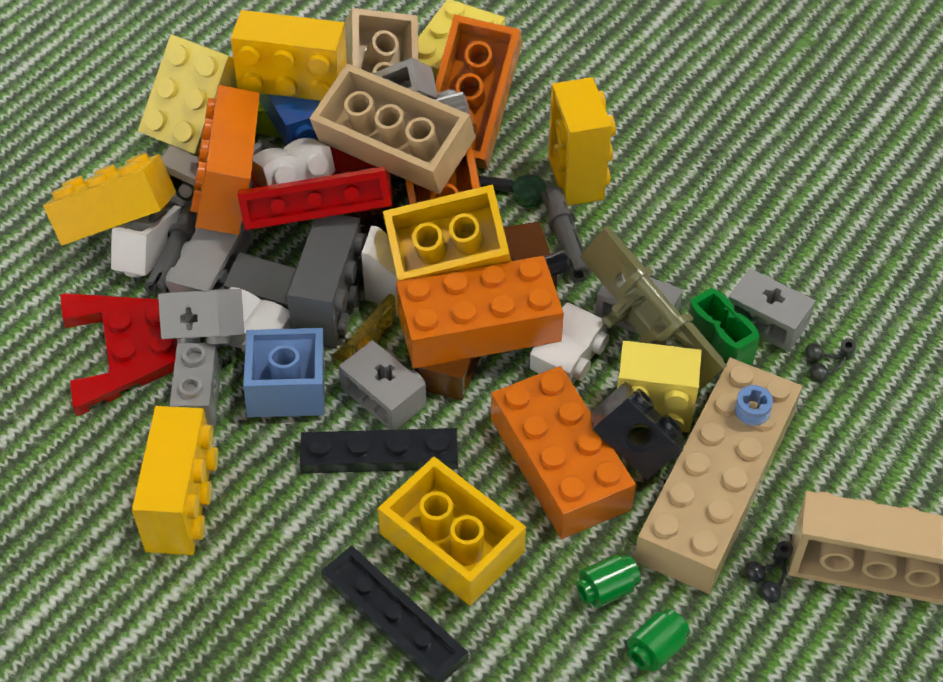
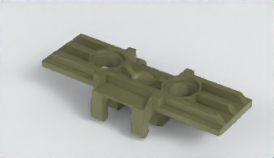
M608 226L603 228L580 256L618 301L613 305L612 312L602 318V321L608 328H611L615 324L627 320L641 336L638 341L640 343L681 347L672 339L674 337L683 343L682 348L702 350L698 392H700L727 367L723 358L693 325L691 321L694 318L690 313L681 315L649 278L654 271L650 267L646 268L617 234L611 231Z

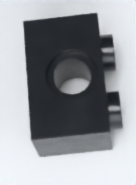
M625 381L591 411L592 429L646 480H649L683 451L680 437L682 430L672 417L667 414L663 417L653 408L655 405L647 393L640 388L634 391ZM636 425L648 426V428L642 432H634L631 430V428Z

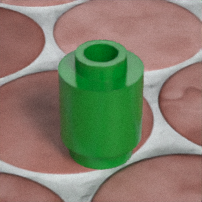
M613 554L580 570L576 588L585 604L591 603L593 607L599 609L632 593L635 586L641 583V575L630 555L623 554L619 556Z
M672 609L656 612L628 638V655L638 668L656 672L686 644V637L690 634V628L685 619Z

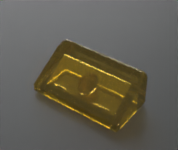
M388 294L370 310L333 353L334 358L345 362L372 340L377 343L396 320L394 295Z

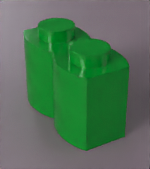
M709 288L691 298L688 313L694 318L691 322L723 358L724 363L727 364L729 358H733L748 365H753L760 338L755 325L745 316L736 313L731 301L716 289Z

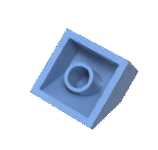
M323 328L246 330L243 388L247 417L325 415Z

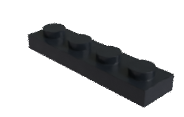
M457 428L301 432V474L413 471L421 469L432 457L437 458L450 469H458Z
M352 545L321 570L322 579L430 681H446L469 659V652Z

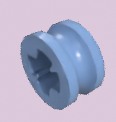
M748 385L742 388L738 393L734 409L737 418L751 426L765 423L771 413L773 397L767 389L761 386ZM749 402H757V408L759 409L750 408Z

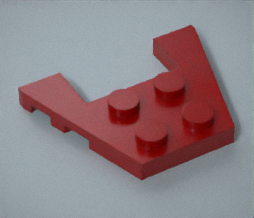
M60 294L65 328L103 322L109 362V373L70 380L72 404L76 416L90 412V406L104 399L109 403L119 398L121 391L138 383L144 386L174 372L177 338L161 339L159 299Z

